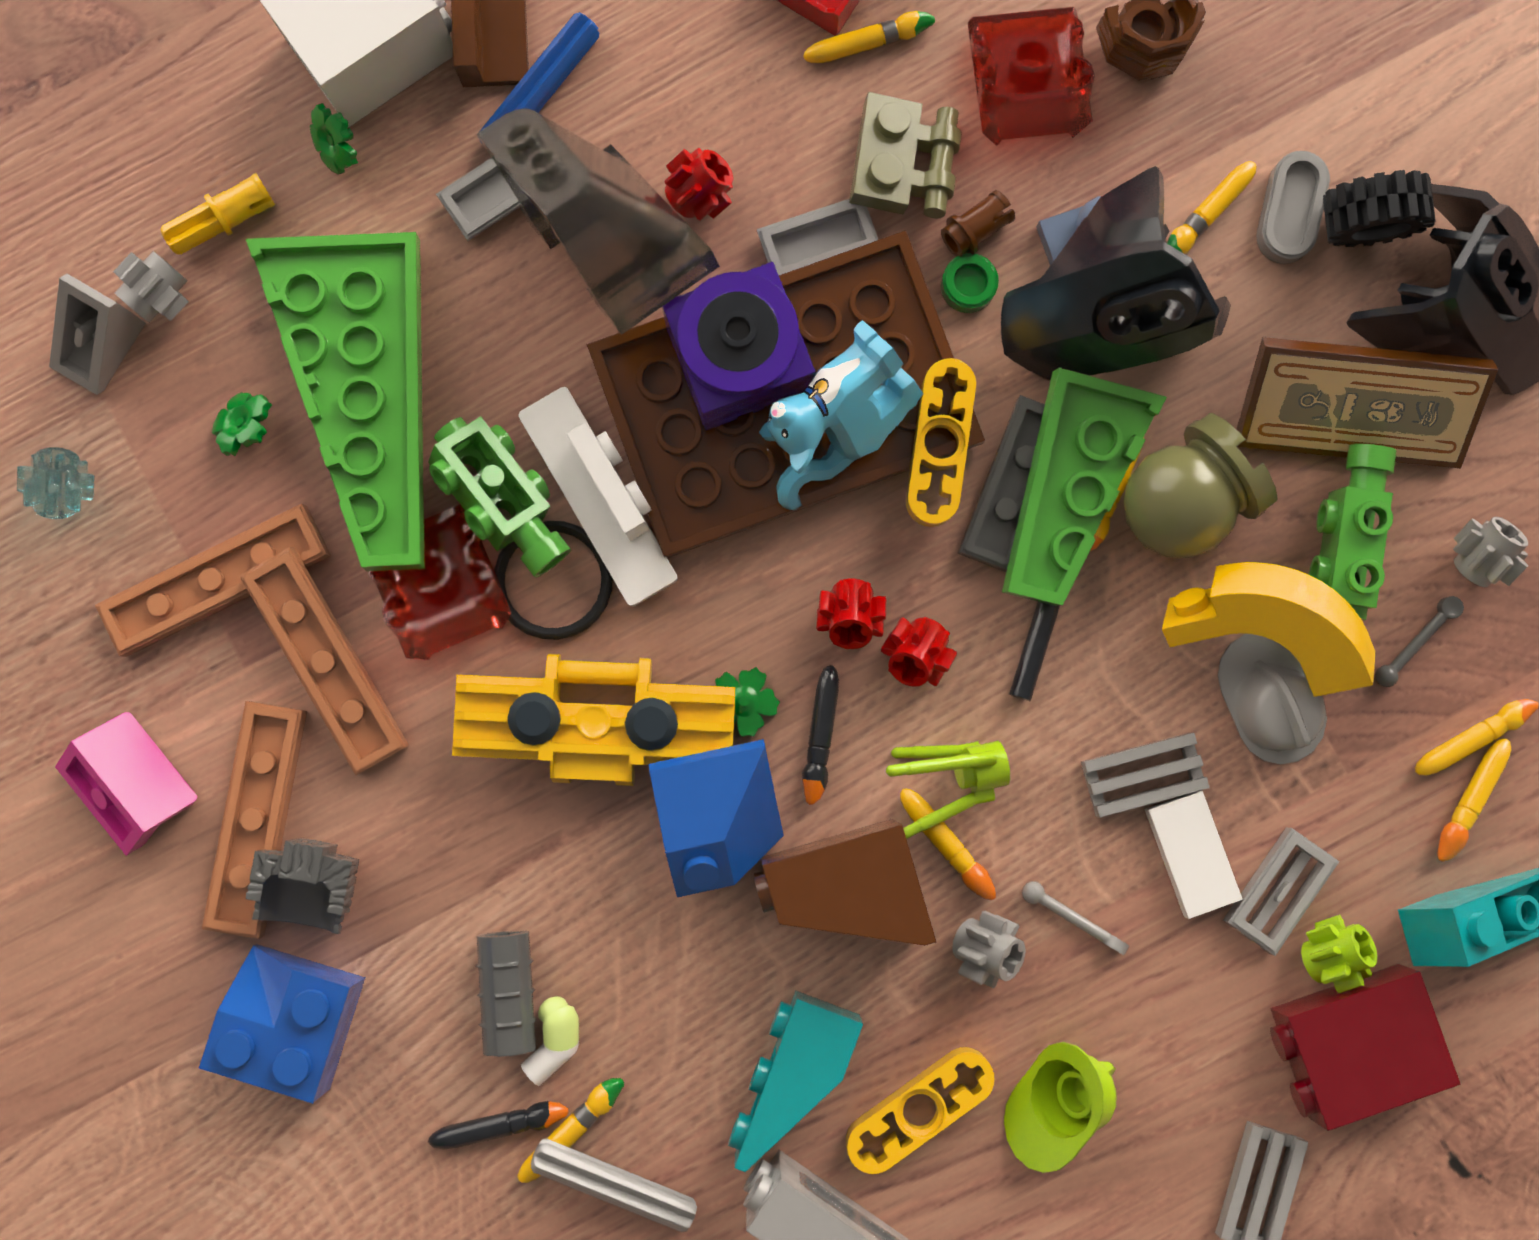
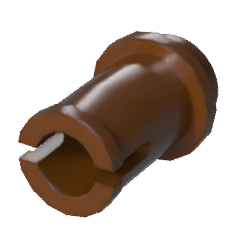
M994 190L988 197L961 216L954 214L948 217L946 220L947 226L941 229V236L951 253L956 257H962L966 253L974 255L978 252V244L1005 225L1012 223L1015 220L1014 210L1010 209L1005 213L1002 211L1011 205L1009 200L1000 191Z

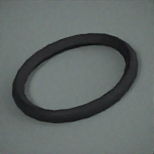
M544 521L543 523L550 532L557 531L558 533L568 534L585 543L597 559L601 572V588L597 601L591 610L575 623L559 628H544L522 618L509 601L505 587V572L510 558L518 548L514 541L505 546L498 555L494 568L493 588L501 611L516 628L527 635L540 639L559 640L583 632L600 618L611 596L613 578L583 528L565 521Z

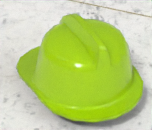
M1060 1042L1048 1045L1038 1055L1033 1065L1015 1086L1006 1103L1004 1126L1007 1141L1015 1157L1029 1169L1042 1173L1061 1170L1070 1163L1094 1133L1103 1128L1114 1114L1117 1092L1112 1078L1116 1070L1113 1064L1106 1061H1098L1073 1044Z

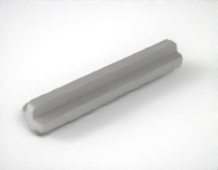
M542 1139L533 1154L531 1169L536 1174L680 1232L688 1231L693 1223L697 1205L692 1197L549 1139Z

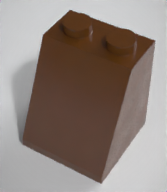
M894 819L763 856V871L754 873V881L763 912L775 910L780 925L924 946L936 943L903 825Z

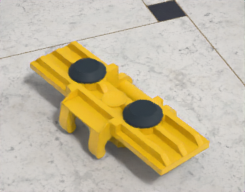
M548 654L545 678L457 675L452 756L550 761V778L553 783H571L572 779L615 781V784L619 786H634V764L648 765L650 763L733 746L736 687L651 683V658H640L638 664L561 660L560 654ZM560 684L636 686L635 704L627 706L561 703Z

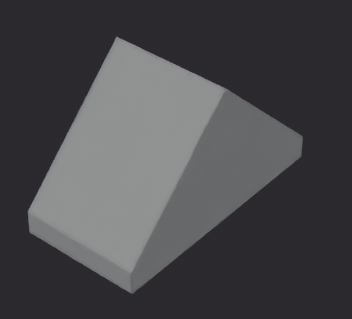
M65 274L59 278L49 367L98 395L105 390L146 322L117 302L69 274Z

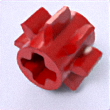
M697 148L690 154L687 150L683 149L666 165L671 175L664 181L666 184L665 195L672 208L683 217H696L697 220L701 221L706 215H709L714 219L732 203L726 193L733 188V173L728 163L715 151L707 149L702 152L700 148Z
M856 578L840 580L832 587L831 592L820 591L816 629L821 632L829 631L830 640L838 647L844 649L862 648L871 641L872 635L875 637L883 636L887 606L886 596L874 597L870 582Z
M904 617L900 618L880 651L887 656H891L888 662V671L902 684L912 687L922 686L927 681L934 687L937 686L944 673L949 671L957 656L955 650L947 648L950 632L946 631L939 622L928 617L917 618L911 623Z

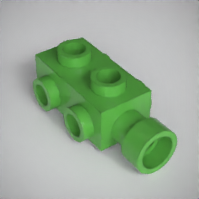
M481 416L469 424H466L462 417H458L444 425L435 434L434 439L437 443L434 444L428 461L430 464V474L442 492L447 495L452 493L465 510L464 515L467 524L481 540L488 539L497 552L514 541L523 552L520 558L535 578L551 570L571 552V548L557 531L551 533L542 522L551 507L546 501L550 497V492L545 481L536 471L530 469L524 472L512 457L515 453L513 441L501 426L494 425L490 428ZM464 464L474 467L477 475L472 476ZM498 508L507 510L511 515V519L507 521Z
M1374 444L1349 445L1346 461V470L1351 471L1349 486L1329 492L1328 499H1323L1320 504L1316 526L1317 531L1323 533L1320 556L1316 555L1313 558L1309 570L1310 576L1324 582L1345 598L1355 609L1362 621L1366 620L1368 609L1377 608L1379 588L1383 585L1385 579L1382 566L1387 532L1393 523L1391 511L1393 493L1385 492L1387 475L1394 473L1397 450ZM1376 512L1379 516V524L1377 528L1374 530L1373 526ZM1368 569L1371 574V581L1369 585L1365 587L1366 574Z

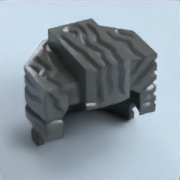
M304 838L286 840L283 851L266 849L255 851L250 874L251 883L248 885V892L246 893V899L256 902L252 920L297 923L340 934L342 929L340 923L343 922L344 915L350 912L349 907L351 906V898L354 894V884L357 878L355 874L358 872L359 859L336 853L337 844Z

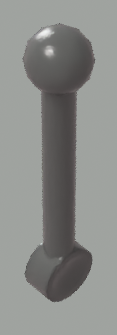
M1445 597L1437 604L1438 613L1390 665H1383L1377 669L1375 679L1378 684L1383 687H1392L1399 679L1398 672L1445 621L1458 618L1463 613L1464 605L1458 597Z

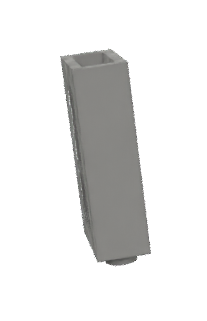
M781 1150L777 1151L770 1163L764 1159L760 1160L743 1190L748 1192L743 1206L746 1207V1231L759 1240H909Z

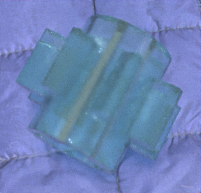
M49 447L31 455V466L17 467V491L23 493V505L25 507L32 506L38 515L49 519H64L81 511V500H93L95 476L87 473L88 462L86 460L80 461L79 456L73 451L65 448Z

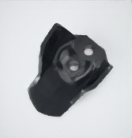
M1155 166L1145 170L1101 196L1045 274L1036 281L1006 293L1001 311V339L1004 355L1025 369L1051 380L1052 372L1058 368L1088 376L1123 370L1190 351L1222 335L1231 307L1227 297L1224 296L1214 300L1193 259L1166 243V237L1170 231L1167 225L1164 224V179L1158 167Z
M1431 184L1434 207L1456 228V231L1433 228L1430 233L1432 239L1446 244L1449 248L1452 269L1450 283L1437 289L1401 283L1398 292L1401 294L1402 305L1354 312L1346 323L1349 328L1380 349L1493 359L1498 368L1494 381L1504 394L1515 395L1539 382V247L1522 218L1509 205L1498 203L1488 192Z

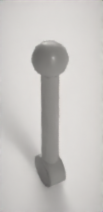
M1030 881L1023 887L1022 896L1025 901L1030 904H1042L1115 951L1125 955L1129 948L1128 944L1047 895L1040 883Z

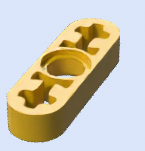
M954 358L942 359L934 363L928 370L921 388L923 395L919 402L906 493V508L915 522L927 527H936L946 523L956 513L961 499L976 392V378L972 369L966 363ZM945 373L955 375V384L964 387V392H956L949 413V415L961 413V421L948 415L928 416V408L937 413L941 409L943 391L934 387L933 382H941ZM934 428L948 429L954 434L957 441L955 453L945 459L933 457L926 450L924 443L925 435ZM920 464L935 471L954 470L953 478L945 474L940 478L939 496L948 498V505H941L934 515L926 513V503L917 501V494H925L927 492L932 472L921 474L919 471Z
M956 1048L857 1118L850 1125L846 1134V1148L853 1165L864 1173H883L984 1101L990 1095L994 1086V1072L984 1055L973 1048ZM964 1062L969 1068L979 1065L981 1069L975 1074L978 1082L977 1086L969 1090L965 1084H959L948 1093L956 1103L947 1108L940 1092L930 1083L940 1078L945 1089L957 1080L958 1075L954 1068L958 1064ZM917 1094L931 1097L936 1104V1112L933 1119L921 1126L909 1123L903 1116V1108L906 1101ZM893 1112L898 1127L908 1137L899 1142L894 1131L881 1142L884 1149L882 1155L875 1157L871 1151L861 1155L858 1152L863 1147L861 1135L869 1130L873 1136L877 1137L890 1129L889 1122L884 1116Z

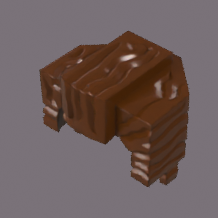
M1131 0L1124 4L1120 14L1118 12L1119 5L1105 8L1104 16L1101 17L1096 26L1105 60L1110 65L1139 81L1149 78L1152 80L1173 74L1205 21L1206 11L1203 2H1199V0H1170L1165 4H1161L1160 0Z

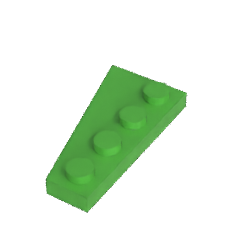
M1062 368L1052 372L1002 593L1054 606H1062L1095 542L1094 535L1105 513L1110 512L1120 492L1117 489L1130 463L1136 460L1145 442L1144 436L1154 416L1159 414L1167 398L1166 396Z

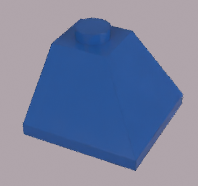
M764 739L648 764L665 853L677 898L735 885L784 836Z

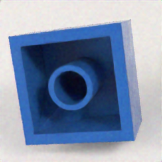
M253 945L217 1010L199 1069L314 1103L331 1088L366 977L262 945Z

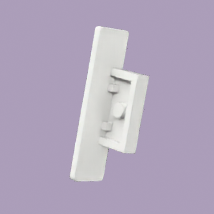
M566 387L557 389L519 412L521 422L627 604L636 606L674 584L678 580V576L667 557L663 556L659 543L643 518V515L652 511L635 480L624 485L614 466L623 460L607 432L604 431L595 436Z

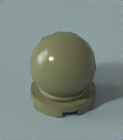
M1209 413L1201 420L1193 421L1185 428L1183 435L1186 446H1166L1147 455L1128 478L1124 496L1126 523L1145 548L1165 557L1190 558L1217 548L1232 532L1238 513L1247 519H1257L1278 500L1275 484L1264 463L1253 469L1246 457L1236 447L1246 439L1225 419L1214 413Z

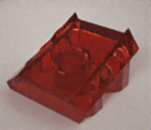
M1074 7L972 17L968 21L982 133L996 146L1002 140L1069 133L1074 138L1093 122L1090 98L1095 75L1092 64L1083 56L1084 29Z
M461 504L424 519V569L368 571L384 603L381 611L385 623L398 638L405 658L429 660L432 654L493 628L502 629L512 614L483 542L467 524L464 515L465 510Z

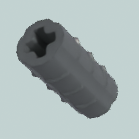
M501 931L478 935V963L476 967L479 971L480 992L477 996L480 998L481 1023L479 1026L482 1027L483 1054L485 1056L502 1057L535 1051V1021L537 1018L534 1017L533 992L535 989L532 987L531 963L534 960L530 954L529 931Z

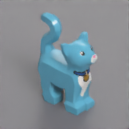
M863 320L854 328L855 339L853 344L842 354L820 368L803 393L782 398L775 402L770 409L768 422L759 431L765 440L776 441L790 456L791 466L780 476L776 486L778 502L786 509L797 510L801 506L798 493L803 484L809 481L832 479L854 460L878 450L887 436L904 419L908 411L917 405L918 400L923 395L915 380L901 368L904 363L895 350ZM825 431L831 442L827 454L821 459H812L814 451Z

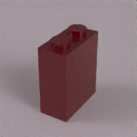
M1396 964L1373 972L1371 977L1363 979L1364 986L1342 993H1337L1333 986L1270 1008L1276 1026L1270 1028L1271 1038L1280 1058L1283 1061L1289 1060L1296 1080L1290 1083V1091L1294 1103L1303 1117H1309L1315 1123L1330 1131L1461 1085L1420 971Z

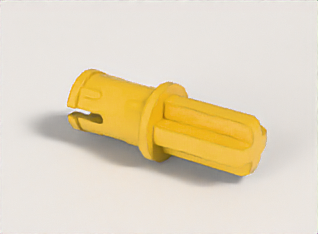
M254 173L251 177L214 197H211L209 193L204 195L205 203L162 225L160 230L169 248L175 254L182 255L224 231L228 236L233 234L231 228L268 208H272L275 206V203L257 173Z

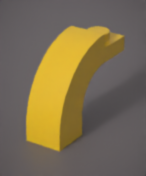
M1241 562L1216 566L1212 588H1190L1180 592L1175 597H1170L1168 600L1162 631L1169 647L1230 634L1259 635L1281 644L1296 657L1304 671L1314 697L1373 685L1375 649L1363 621L1355 609L1338 592L1306 573L1268 563Z

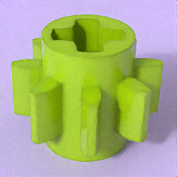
M1336 915L1316 922L1315 929L1306 932L1309 941L1303 943L1301 955L1304 966L1314 981L1323 984L1333 982L1337 993H1342L1364 986L1363 979L1372 976L1370 968L1377 964V950L1371 935L1363 926L1352 924L1345 927L1341 915Z

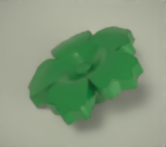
M323 103L316 105L311 112L313 124H310V134L317 152L321 151V160L332 172L338 175L345 173L344 169L358 163L356 159L357 151L346 142L354 138L352 130L348 128V120L343 118L341 112L332 114L331 110L325 108Z
M240 392L228 401L227 410L224 408L220 410L213 423L212 434L216 436V443L223 454L226 456H236L241 444L249 447L253 443L262 442V437L267 433V430L259 422L267 419L268 410L272 407V404L268 402V398L261 394L252 396L250 393Z
M757 667L750 671L742 670L739 674V683L728 672H724L721 677L715 679L716 686L736 687L734 724L737 720L738 730L742 737L746 735L755 736L757 730L764 726V719L759 714L766 716L776 715L777 707L780 704V701L774 697L772 689L767 688L760 691L765 684L767 675L760 672Z

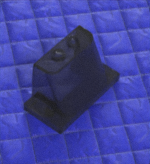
M518 109L509 112L477 133V136L521 206L519 208L529 224L550 249L559 243L562 244L587 285V290L594 302L621 335L720 267L711 248L611 144L602 150L531 109Z

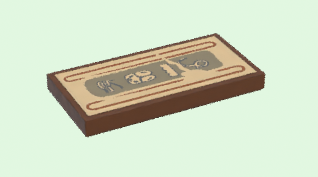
M1262 337L1236 429L1246 440L1237 447L1347 458L1349 445L1374 444L1396 449L1395 462L1461 469L1498 368L1493 359Z

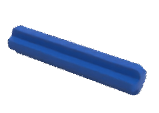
M580 12L573 14L478 133V138L487 150L496 155L513 144L596 42L600 33L597 25L591 19Z

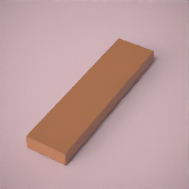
M301 503L95 604V607L118 655L127 657L249 597L250 594L239 575L285 549L294 547L306 568L331 555L307 506Z
M289 547L239 575L354 774H360L409 745L295 548Z
M245 701L202 924L203 930L260 939L265 935L267 920H252L256 902L246 899V893L248 892V885L251 883L250 874L255 851L265 849L281 851L307 715L305 710Z

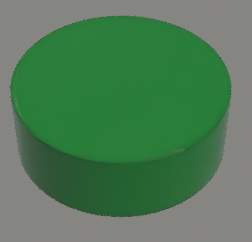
M966 253L962 257H955L946 266L941 278V293L946 303L953 309L963 313L978 312L992 301L998 289L999 278L996 268L986 257L979 254L972 255L971 253Z

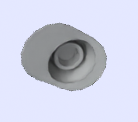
M1244 634L1232 642L1220 659L1218 680L1221 693L1241 739L1248 750L1263 761L1286 764L1303 759L1315 750L1324 736L1327 716L1323 696H1313L1300 663L1281 644L1266 637L1253 634Z

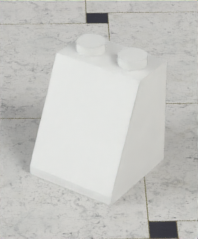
M260 0L288 44L337 113L341 112L343 118L348 120V128L453 57V41L449 34L452 32V19L444 8L446 5L445 0Z

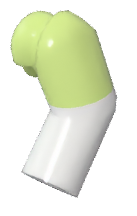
M559 996L550 997L540 1005L538 1018L543 1022V1045L521 1064L524 1073L537 1086H540L576 1053L579 1046V1016L575 1008L568 1005L566 1000Z

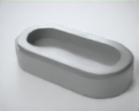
M1295 151L1287 154L1273 168L1269 176L1256 238L1260 251L1273 262L1280 264L1296 262L1305 256L1316 243L1324 210L1323 195H1326L1325 192L1329 188L1330 174L1324 161L1314 153Z

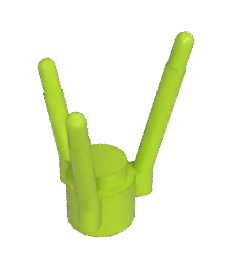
M978 741L961 745L895 747L892 749L891 755L897 759H937L894 764L886 768V774L890 777L954 770L959 787L961 789H971V793L904 827L906 839L977 804L995 801L994 788L1007 786L1010 783L1008 757L1003 745L999 741L979 744Z

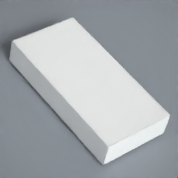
M1203 791L1182 795L1144 809L1185 918L1191 919L1243 900Z

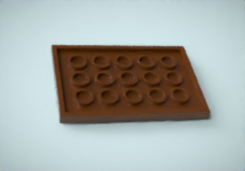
M906 230L779 275L784 291L795 309L799 330L815 369V375L820 368L842 354L853 344L855 339L854 328L862 320L895 350L904 363L901 368L915 380L920 389L928 370L934 363L942 359L954 358ZM664 317L586 344L637 485L652 511L648 512L664 557L676 556L910 471L920 399L917 405L908 411L904 419L887 436L878 450L854 460L832 479L809 481L803 484L798 493L801 506L797 510L786 509L778 502L776 486L780 476L791 466L790 456L776 441L765 440L759 433L763 425L768 422L770 409L773 404L765 406L763 410L758 412L746 413L738 416L736 420L705 431L666 328ZM945 373L941 382H933L934 387L943 391L941 409L938 413L928 408L929 417L948 415L961 421V413L949 415L956 392H964L963 386L955 384V375ZM974 409L968 449L982 445L985 441ZM934 428L925 435L924 443L926 450L933 457L943 459L955 453L957 441L954 434L948 429ZM825 431L814 451L812 459H821L827 454L831 442Z

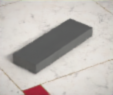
M1022 395L1018 397L958 554L1007 572L1045 404Z

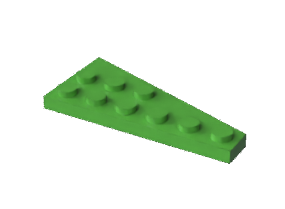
M400 232L246 239L251 256L258 268L266 299L272 308L282 337L280 338L306 412L312 421L321 446L319 448L324 463L330 472L338 494L339 505L361 567L365 571L424 569L420 239L417 233Z

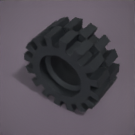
M1405 170L1394 171L1391 175H1385V172L1375 173L1374 177L1367 179L1362 176L1353 179V183H1340L1336 185V189H1329L1325 192L1326 195H1323L1328 243H1333V246L1345 245V247H1355L1359 244L1372 246L1375 242L1383 241V244L1393 242L1395 238L1406 239L1412 237V233L1425 232L1427 228L1433 227L1436 222L1431 178L1428 173L1421 174V171L1413 170L1405 174Z

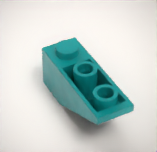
M1539 868L1437 894L1398 909L1413 966L1469 967L1539 937Z
M795 990L790 1004L780 1002L769 1031V1035L778 1039L770 1060L760 1056L748 1090L757 1093L749 1115L739 1112L729 1138L728 1146L736 1149L735 1169L743 1172L750 1169L843 1080L863 1026L860 1014Z

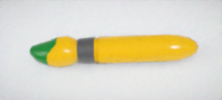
M906 12L895 21L880 22L879 24H873L818 41L806 49L803 58L810 63H825L883 46V44L887 45L899 40V38L909 40L935 23V17L928 12Z
M1247 161L1231 171L1191 213L1183 225L1173 230L1167 244L1187 254L1194 245L1196 238L1210 227L1252 181L1257 169L1255 162Z
M610 1078L594 1087L587 1098V1102H584L571 1113L546 1139L570 1148L595 1123L599 1115L606 1114L611 1110L624 1087V1080L621 1078ZM535 1150L524 1161L518 1172L517 1178L521 1183H529L541 1176L534 1173L531 1169V1160Z

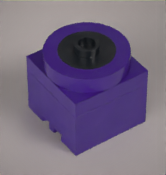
M774 262L745 272H728L716 275L700 284L691 292L661 302L666 328L705 431L736 420L738 416L752 411L755 413L763 410L765 406L771 405L779 399L801 394L815 376V369L799 330L795 309L784 291Z

